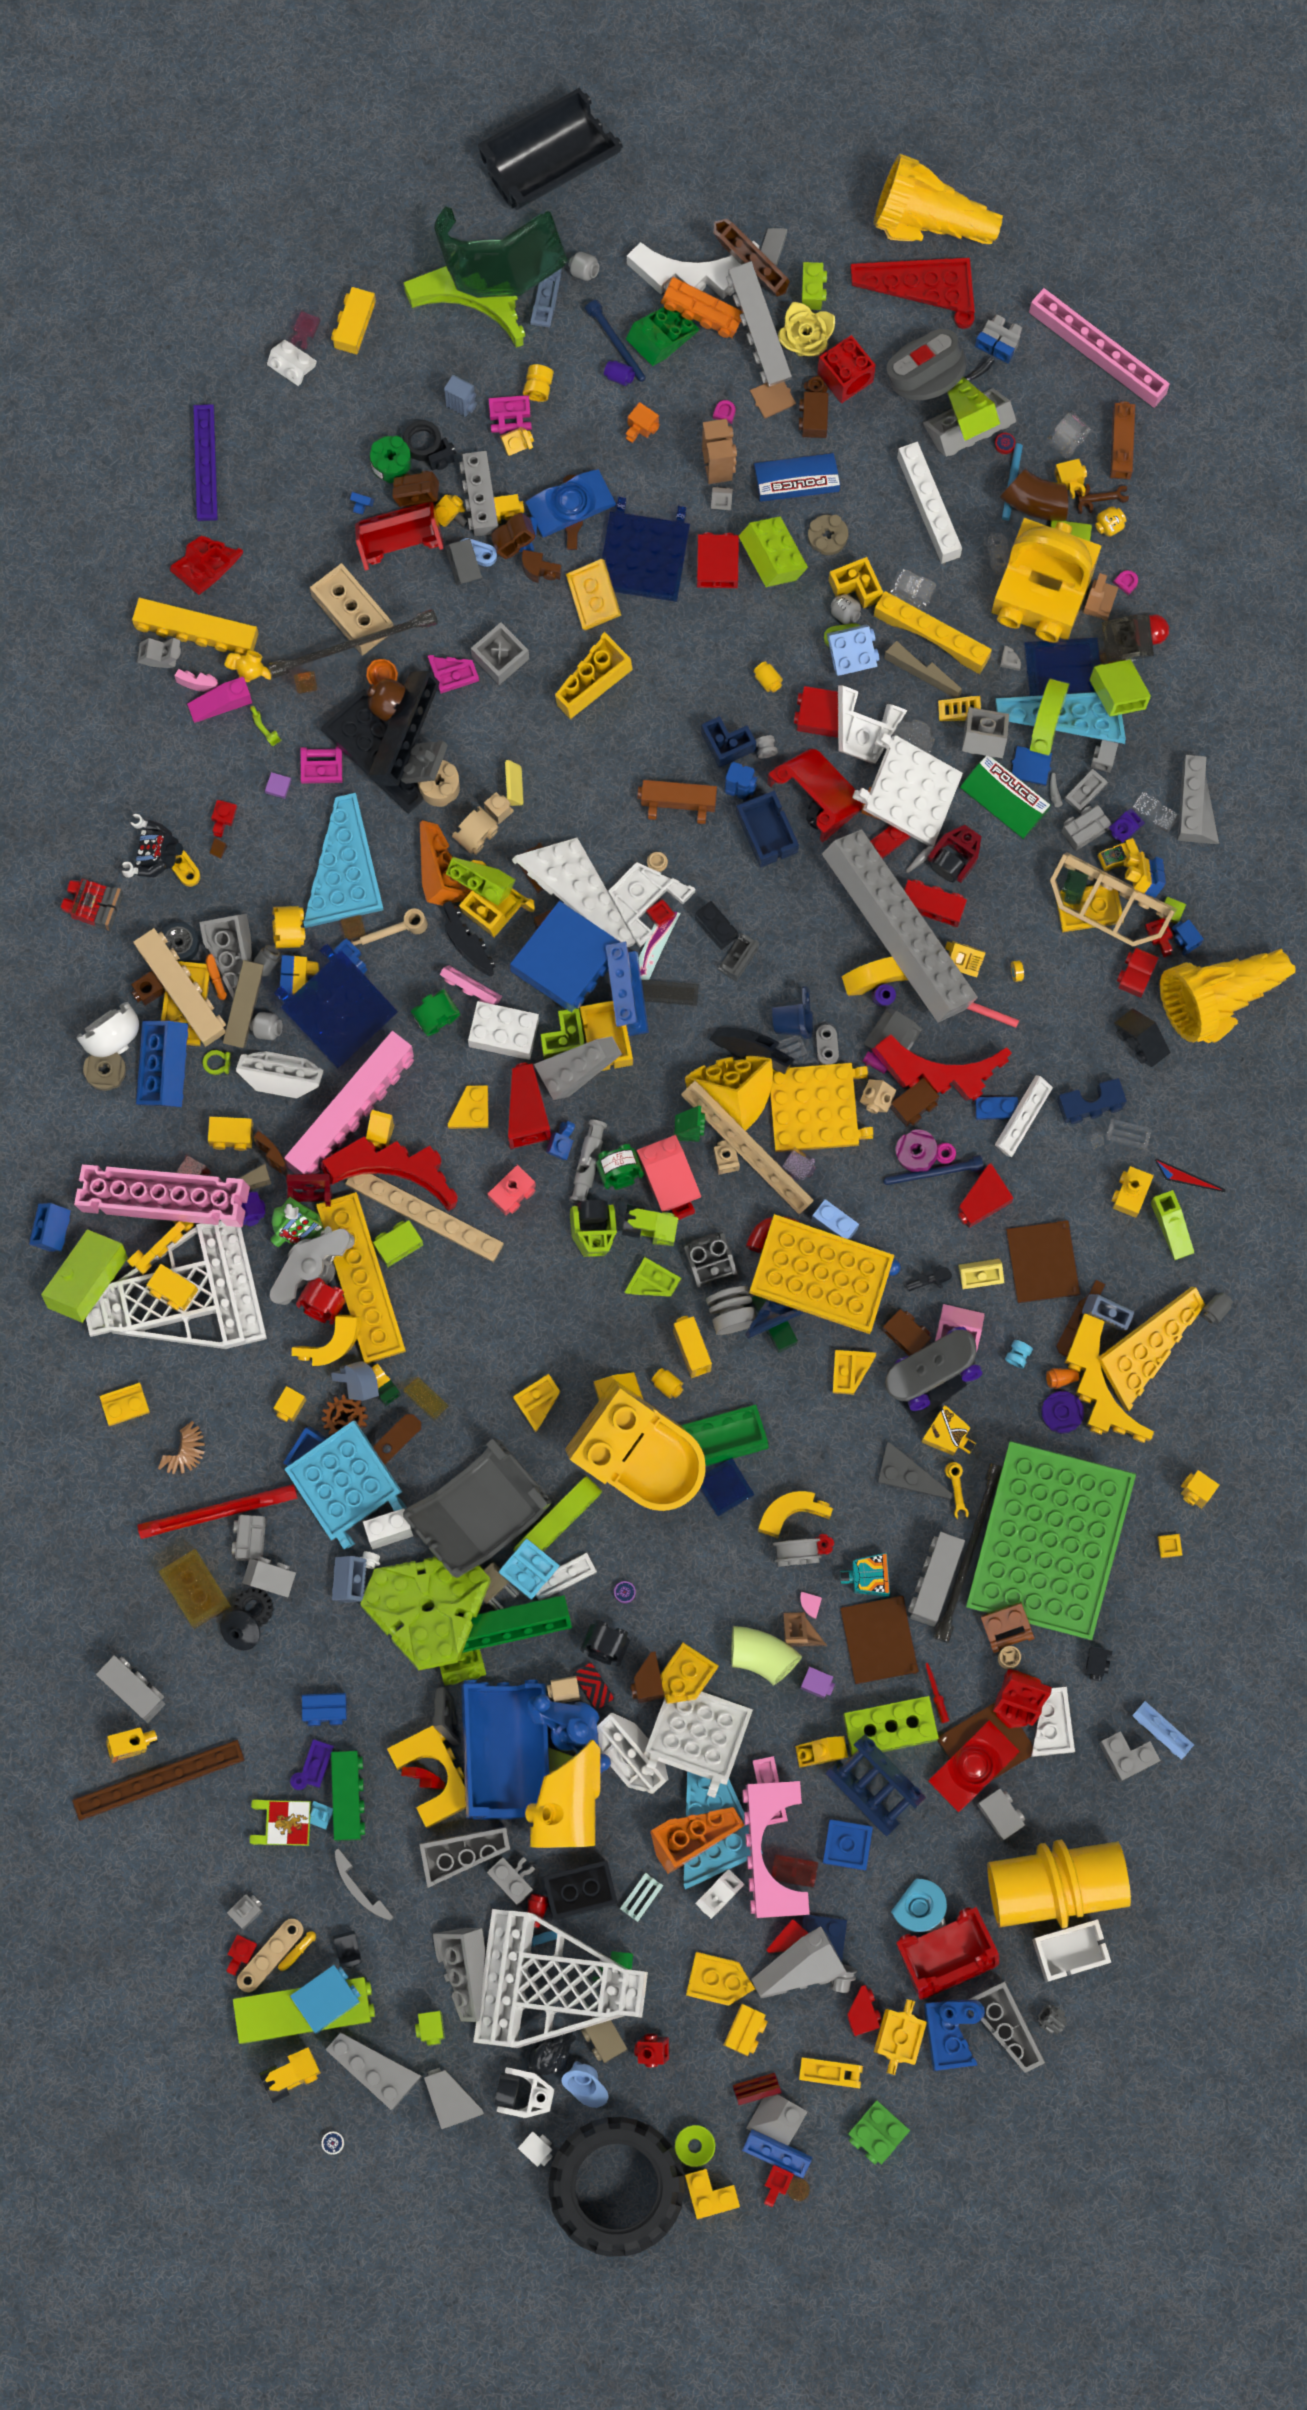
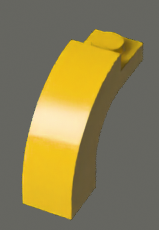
M893 957L870 962L842 976L848 996L863 995L871 989L889 982L908 980Z
M335 1316V1332L333 1338L326 1346L292 1347V1356H298V1360L309 1361L312 1357V1366L325 1365L340 1359L350 1351L357 1340L361 1316Z
M806 1491L788 1493L775 1500L767 1508L760 1522L758 1532L778 1538L784 1521L790 1515L797 1512H808L830 1520L833 1508L829 1507L830 1504L818 1500L817 1503L813 1502L815 1493Z

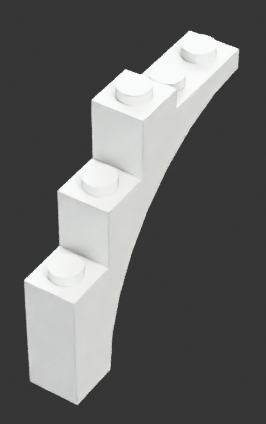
M752 241L755 244V246L759 249V245L755 241ZM641 242L627 255V265L660 294L667 290L672 277H675L701 291L705 289L707 284L724 299L727 295L731 296L735 292L733 287H729L726 276L729 275L728 270L741 265L732 255L711 262H681L666 258L652 251Z

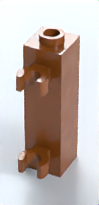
M1125 401L1115 403L1113 409L1110 478L1130 479L1133 472L1135 404Z
M643 780L642 787H638L637 799H641V806H649L648 819L656 820L657 807L698 811L697 824H706V812H715L717 786Z

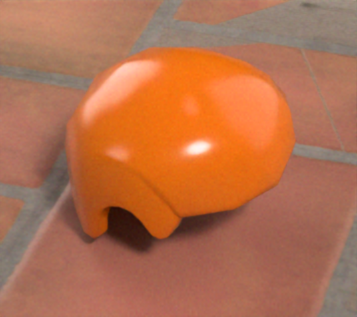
M374 660L367 667L366 677L370 685H376L382 679L397 681V669L389 660Z

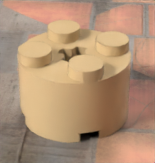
M442 760L435 781L418 782L419 791L428 804L442 807L457 798L460 791L459 775L456 767L451 763Z
M479 806L477 807V812L473 810L459 825L461 830L458 833L455 831L452 837L470 854L474 853L477 855L483 849L485 840L487 838L491 840L497 834L498 822Z

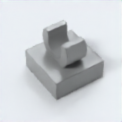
M713 487L711 509L731 510L733 489Z

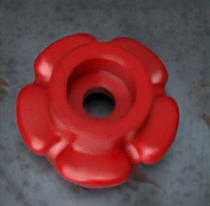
M820 1534L818 1538H815L820 1539L817 1542L818 1554L828 1555L832 1552L834 1540L831 1537H828L827 1534Z

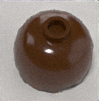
M382 679L376 685L372 684L367 691L369 696L368 705L371 712L384 721L390 719L396 711L393 708L397 703L400 704L403 698L405 686L393 679Z

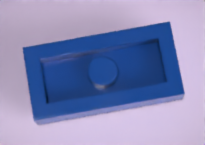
M978 1097L975 1100L976 1120L1010 1119L1018 1106V1097Z

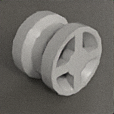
M762 736L755 740L756 747H758V758H769L778 753L777 748L774 746V736Z

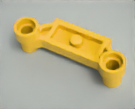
M172 1221L175 1226L145 1255L140 1250H137L127 1262L132 1267L135 1266L144 1275L152 1267L150 1262L156 1256L161 1258L169 1250L166 1246L171 1242L174 1244L183 1237L181 1232L184 1230L187 1233L195 1223Z

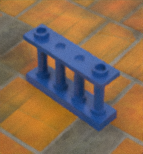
M626 941L606 945L616 1026L626 1025L628 1036L649 1033L638 952H628Z

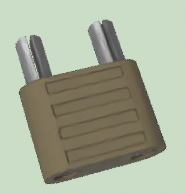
M493 1562L484 1570L490 1577L491 1582L483 1601L485 1604L489 1603L495 1610H499L497 1606L500 1609H503V1607L495 1597L504 1588L513 1598L517 1597L519 1592L498 1573L500 1568Z

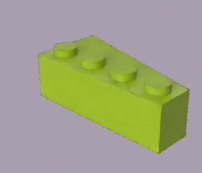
M962 377L947 392L964 441L1000 424L994 402L966 378Z

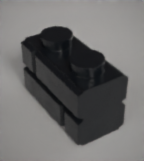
M709 901L695 913V921L720 950H723L737 938L738 931L733 925H730L728 919L712 901Z

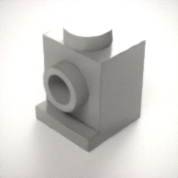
M1102 740L1100 746L1096 745L1090 768L1110 773L1118 743Z

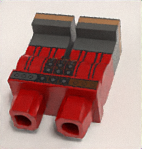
M82 879L81 882L70 880L67 892L76 895L74 901L64 898L61 910L70 914L72 919L111 931L117 915L116 912H118L123 898L122 889L110 888Z

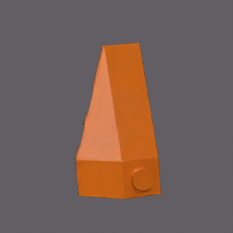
M422 820L420 822L422 887L426 901L441 906L449 901L452 903L463 901L472 890L446 875L453 858L447 850L449 843L438 824Z

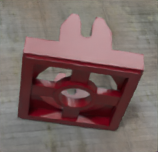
M329 1174L287 1175V1199L291 1197L298 1202L325 1201V1206L331 1207L332 1190ZM310 1184V1185H314V1186H313V1187H307V1186H305V1185ZM294 1189H302L307 1192H296ZM317 1189H325L323 1192H314Z

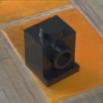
M1094 1647L1089 1649L1085 1675L1090 1676V1680L1102 1682L1104 1673L1108 1674L1110 1661H1107V1658L1112 1656L1113 1651Z

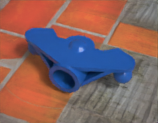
M546 1695L533 1696L527 1700L526 1708L534 1724H546L552 1729L551 1739L559 1750H573L578 1754L590 1740H594L598 1745L597 1723L599 1722V1715L590 1705L583 1702H575L573 1705L553 1702ZM600 1754L601 1774L611 1765V1759L606 1754Z

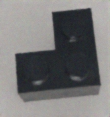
M1134 1008L1114 1022L1118 1030L1116 1031L1117 1036L1121 1041H1127L1135 1049V1056L1141 1064L1145 1063L1153 1067L1171 1053L1156 1022Z

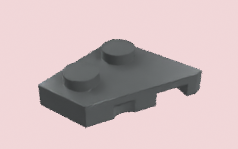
M444 1687L437 1688L433 1700L435 1707L433 1726L452 1746L460 1745V1737L454 1734L453 1725L458 1724L453 1696Z

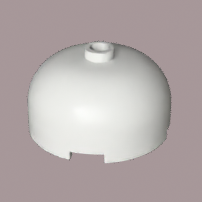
M128 1002L119 1006L120 1010H110L85 1028L86 1033L84 1035L81 1033L77 1035V1040L86 1052L95 1057H107L116 1052L121 1054L129 1048L128 1044L138 1033L139 1019Z

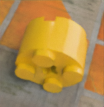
M298 906L273 907L272 915L275 916V919L272 922L275 949L300 948L301 945H304L305 928H301L302 920H304L303 908Z

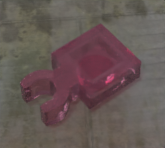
M301 311L293 329L298 334L292 338L291 343L295 346L301 340V349L305 350L308 345L307 337L314 338L321 321L320 318Z

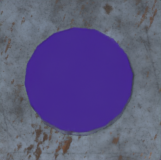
M1057 1391L1049 1395L1044 1401L1041 1409L1042 1420L1053 1432L1059 1434L1070 1433L1081 1424L1084 1417V1407L1079 1398L1070 1392Z

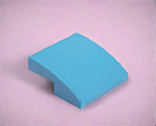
M526 1538L498 1573L532 1600L560 1565Z

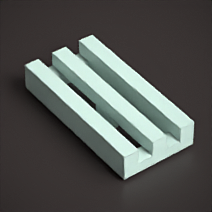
M645 1873L620 1910L638 1922L663 1885ZM647 1879L649 1884L632 1908L628 1910L627 1906ZM655 1885L657 1888L636 1916L634 1911L651 1887Z

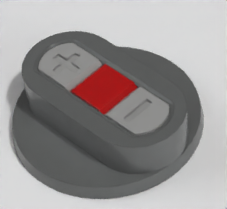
M949 329L934 330L921 338L909 342L891 357L887 364L889 382L892 389L906 399H932L948 392L961 380L966 370L967 358L956 333Z

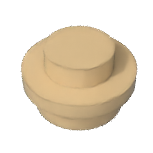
M653 852L647 859V866L658 872L665 870L668 864L667 857L661 852Z

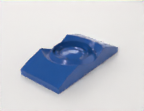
M599 469L579 474L564 484L545 489L525 502L531 516L537 519V528L542 538L616 506Z

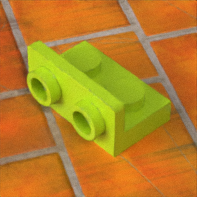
M480 1649L462 1653L458 1663L440 1666L445 1686L455 1685L464 1680L478 1679L486 1675Z

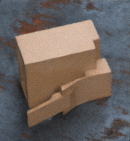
M1099 573L1098 579L1093 582L1083 613L1108 621L1119 587L1105 583L1107 575Z

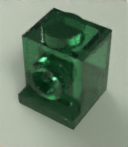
M1069 869L1062 890L1065 893L1064 902L1071 905H1080L1089 875Z

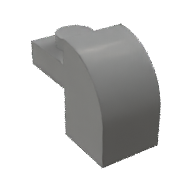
M148 638L142 641L139 645L137 662L151 667H175L176 660L181 653V648L179 647L180 640L172 638L163 643Z

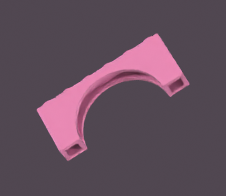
M800 1781L746 1785V1790H742L743 1803H747L748 1811L744 1812V1823L749 1826V1834L745 1835L746 1847H750L751 1855L747 1856V1867L752 1869V1878L748 1880L749 1891H753L754 1900H750L751 1914H755V1918L809 1915L808 1892L790 1890L779 1884L769 1874L761 1854L763 1832L771 1818L788 1806L802 1803Z

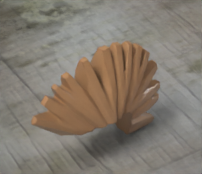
M193 1421L180 1430L181 1441L178 1455H163L158 1467L159 1470L168 1463L167 1473L172 1469V1474H175L179 1464L181 1474L185 1473L184 1464L190 1471L193 1470L191 1466L197 1467L195 1463L200 1464L195 1458L202 1459L203 1457L199 1454L204 1455V1451L194 1447L205 1446V1443L195 1442L202 1439L203 1436H198L202 1433L201 1431L196 1432L199 1429L198 1426L190 1429L194 1424Z

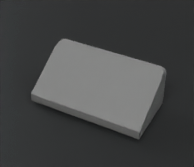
M768 228L761 248V252L776 267L787 236V229Z

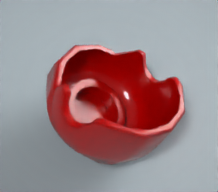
M1157 614L1144 617L1136 628L1140 642L1149 647L1161 644L1169 635V625L1166 619Z

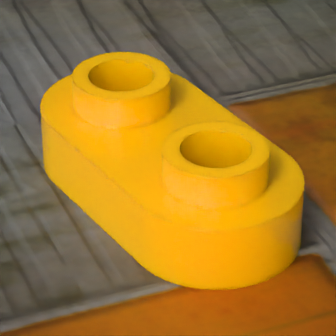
M183 850L181 855L176 856V859H182L181 863H175L171 869L183 885L192 887L200 881V872ZM188 874L194 875L192 879L186 878Z

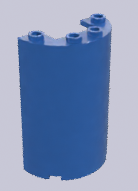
M464 1680V1684L461 1685L466 1818L470 1819L473 1817L476 1820L526 1818L525 1811L527 1806L531 1803H537L544 1776L549 1774L548 1733L546 1724H534L527 1711L526 1703L533 1696L546 1695L545 1684H538V1680H525V1684L519 1686H510V1683L507 1682L497 1683V1686H489L487 1682L477 1683V1680Z

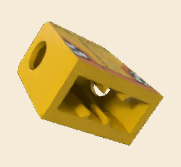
M136 1728L107 1736L106 1745L111 1762L114 1763L145 1753L147 1745L157 1743L158 1740L155 1730L143 1733L141 1728ZM130 1740H136L138 1745H132Z

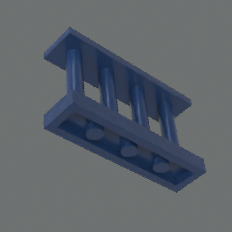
M863 1735L854 1744L858 1751L845 1764L839 1760L825 1774L887 1837L900 1824L896 1818L910 1804L916 1808L926 1797L888 1759L872 1739ZM865 1756L873 1767L858 1780L850 1770ZM880 1772L889 1782L874 1796L865 1786ZM896 1789L904 1798L889 1812L881 1802Z

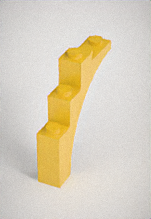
M1084 1314L1065 1363L1069 1365V1369L1078 1372L1084 1370L1076 1391V1395L1080 1396L1079 1400L1090 1404L1091 1401L1095 1402L1086 1426L1090 1427L1089 1431L1098 1435H1102V1432L1107 1433L1111 1426L1113 1427L1112 1431L1121 1435H1125V1432L1134 1435L1133 1439L1141 1443H1145V1440L1150 1441L1154 1431L1140 1425L1128 1416L1116 1403L1106 1386L1101 1365L1097 1359L1099 1357L1100 1336L1105 1321Z

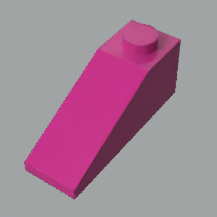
M241 677L223 683L189 702L187 705L193 721L196 723L251 704L252 700L245 679Z

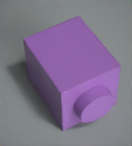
M809 1667L800 1689L825 1699L826 1694L831 1695L835 1683H832L833 1676Z

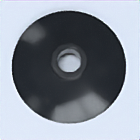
M232 1610L223 1616L220 1623V1631L224 1640L231 1647L244 1651L256 1646L260 1639V1628L253 1616L242 1610Z

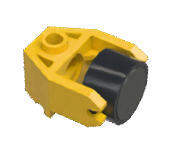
M309 2047L287 2056L290 2063L280 2068L274 2065L259 2073L272 2103L289 2096L290 2089L304 2082L309 2084L318 2079L317 2075L321 2072Z

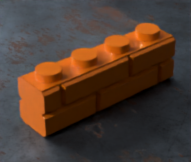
M672 277L661 300V303L664 304L667 310H676L682 313L685 319H694L700 322L702 327L718 331V334L724 338H733L741 322L739 316L742 314L741 310L675 277Z

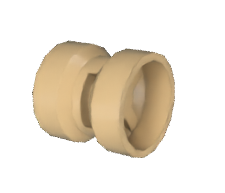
M1014 1646L1004 1647L998 1655L999 1665L1007 1670L1015 1668L1021 1660L1020 1651Z

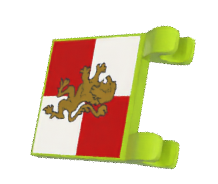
M252 1800L251 1807L255 1810H267L266 1836L251 1835V1844L309 1846L311 1801Z

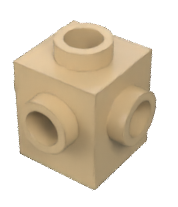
M869 1079L860 1102L871 1113L888 1112L896 1089L883 1080Z

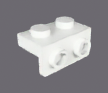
M283 340L271 349L267 365L299 386L304 375L315 367L317 361L292 343Z

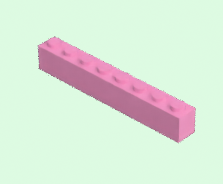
M1045 288L1031 302L1029 310L1031 315L1153 408L1167 394L1170 383Z

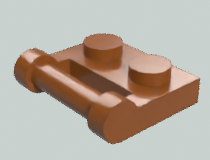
M1022 1602L981 1616L994 1653L999 1652L1004 1647L1027 1639L1028 1641L1035 1639ZM1021 1626L1024 1627L1025 1631L998 1641L995 1635Z

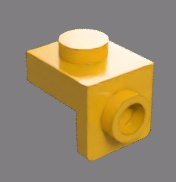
M445 495L435 506L438 522L443 527H446L459 512L464 513L466 511V508L462 505L463 501L457 495Z

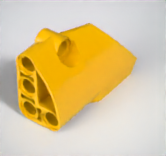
M590 1740L577 1755L564 1765L544 1776L537 1803L529 1804L525 1811L527 1821L533 1823V1826L530 1827V1847L595 1846V1799L600 1794V1747L594 1740Z

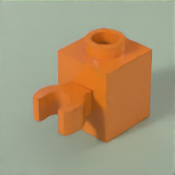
M639 402L628 416V426L630 428L626 432V439L633 443L639 433L646 438L651 433L655 434L660 426L659 415Z

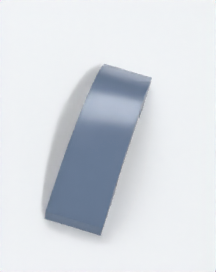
M544 252L530 325L551 327L563 267L564 255Z

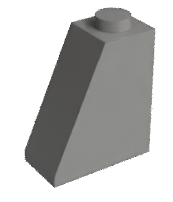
M440 2068L427 2072L428 2076L424 2079L441 2129L484 2114L483 2109L446 2070L441 2071Z

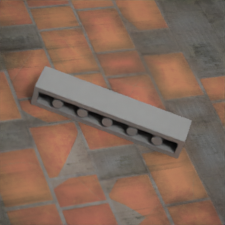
M752 261L729 269V275L726 276L729 287L734 288L735 295H733L736 307L740 306L742 314L739 316L742 325L748 328L747 340L749 345H753L756 352L753 353L756 364H760L762 371L759 373L763 384L767 383L768 387L791 380L792 376Z

